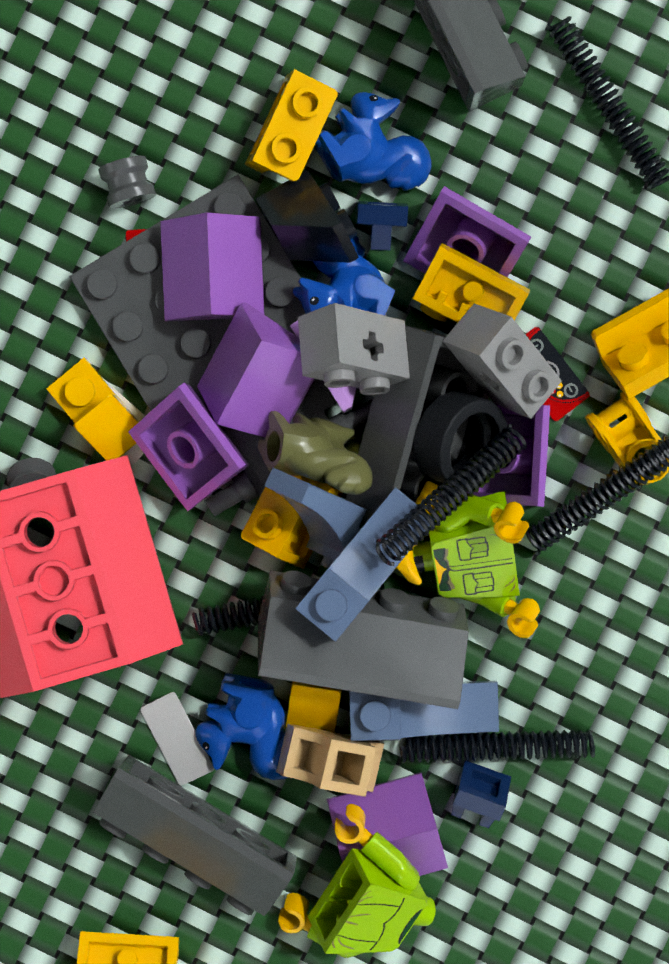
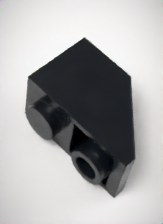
M308 170L301 173L297 181L288 180L256 198L269 226L289 260L351 263L359 258L350 240L357 236L358 233L344 208H340L329 185L324 183L318 186Z

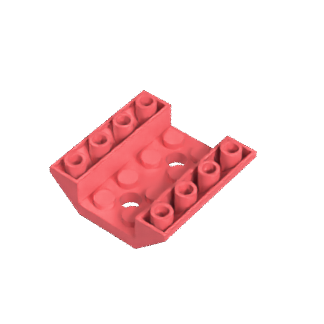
M128 455L0 491V698L42 690L128 665L183 645ZM34 518H45L54 527L53 540L46 546H37L28 538L27 528ZM70 614L76 616L81 621L83 632L78 641L70 643L58 637L55 625L60 616Z

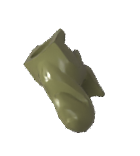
M271 411L269 413V430L266 438L259 439L258 442L259 452L269 472L274 467L292 476H304L317 482L327 483L342 493L352 495L364 493L372 486V470L367 461L360 455L348 451L343 445L354 435L353 429L343 427L323 418L314 417L308 419L300 413H296L293 417V424H289L279 412Z

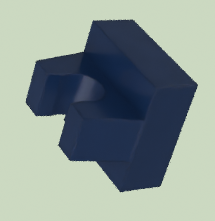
M359 201L357 224L372 225L371 249L391 251L392 226L407 227L408 204Z
M465 760L458 776L451 815L461 818L465 809L481 815L479 825L489 828L495 820L500 821L507 804L511 776Z

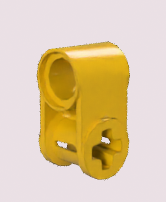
M622 391L620 393L621 399L597 415L592 412L585 416V419L596 438L606 451L611 454L618 466L625 467L626 461L632 463V457H634L639 449L647 448L651 450V445L655 444L658 446V440H661V438L652 427L646 412L635 396L628 399ZM622 415H627L625 420L612 428L609 427L610 423ZM667 467V471H661L659 476L654 475V479L648 480L646 485L661 480L668 473L669 467Z

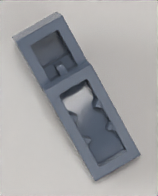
M274 467L272 468L264 486L278 493L293 506L306 526L310 537L306 548L323 555L320 565L329 568L361 530L359 526L367 509Z
M395 487L295 609L336 642L401 562L391 559L384 551L382 544H380L379 546L384 556L389 561L395 562L394 566L385 564L376 551V540L381 539L383 534H387V531L392 529L394 524H398L400 519H404V516L409 514L411 509H415L417 504ZM420 515L422 520H424L425 523L428 526H430V523L427 522V520L422 515ZM415 520L416 524L425 532V529ZM409 525L411 530L417 536H419L418 532L411 525ZM404 530L405 534L409 537V539L414 542L413 538L409 535V533ZM398 535L400 540L406 546H408L407 542L400 535ZM392 540L396 547L403 552L401 547L394 540ZM387 545L388 549L397 556L393 549Z
M497 681L463 682L458 709L349 691L351 741L397 740L429 735L499 732Z

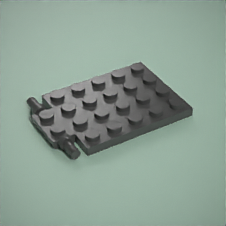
M238 174L161 220L164 221L206 212L260 217L264 315L294 334L290 325L296 322L299 316L305 314L301 301L293 294V289L300 287L298 281L301 277L287 257ZM158 222L69 277L150 411L183 383L190 385L207 407L197 385L232 319L165 321L161 222ZM314 379L296 413H300L308 419L314 417L323 418L343 427L353 429L354 435L344 443L346 444L356 438V431L366 426L373 399L345 416L340 412L328 419L324 411L337 404L328 387L324 385V381ZM221 426L250 466L232 478L234 483L205 500L214 517L242 500L248 503L261 496L270 474L258 449L259 439H265V437Z

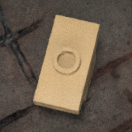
M287 724L276 772L285 777L308 782L319 789L366 797L367 791H374L384 743L378 740L351 741V735Z

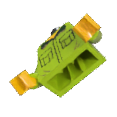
M505 491L483 497L476 495L468 497V501L462 502L463 505L457 507L456 512L451 511V516H446L445 521H440V526H435L434 531H429L430 541L418 542V545L414 546V562L418 573L435 570L440 596L460 598L482 605L501 617L509 615L507 619L509 630L520 638H529L538 627V622L535 618L540 613L538 603L531 598H524L519 603L515 602V596H520L513 544L519 543L529 528V523L521 520L524 515L523 507L517 502H509L507 504ZM435 510L436 513H437L440 517H442V515H441L437 510Z
M348 804L345 814L356 825L347 826L340 819L336 818V837L345 844L358 842L363 848L361 850L355 848L350 850L309 915H307L309 910L308 900L301 894L289 893L285 898L284 908L280 909L278 922L280 928L286 933H298L302 929L307 931V938L320 944L325 954H337L343 958H350L362 953L392 952L400 946L413 925L429 926L433 922L436 912L435 903L431 897L426 896L419 883V872L404 854L379 832L376 831L372 835L365 828L366 815L361 807L355 804Z

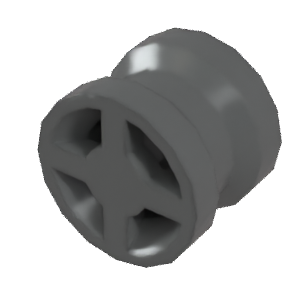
M140 155L107 163L98 169L101 180L108 184L110 192L106 199L110 209L132 206L148 201L156 196L154 185L149 183L146 178L145 172L148 169V163L145 156Z

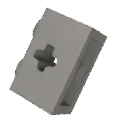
M338 303L327 305L298 317L302 376L323 380L324 385L330 388L348 386L359 388L360 393L363 395L385 394L390 391V385L410 379L404 320Z
M474 303L443 340V343L494 404L531 419L562 382L511 316Z

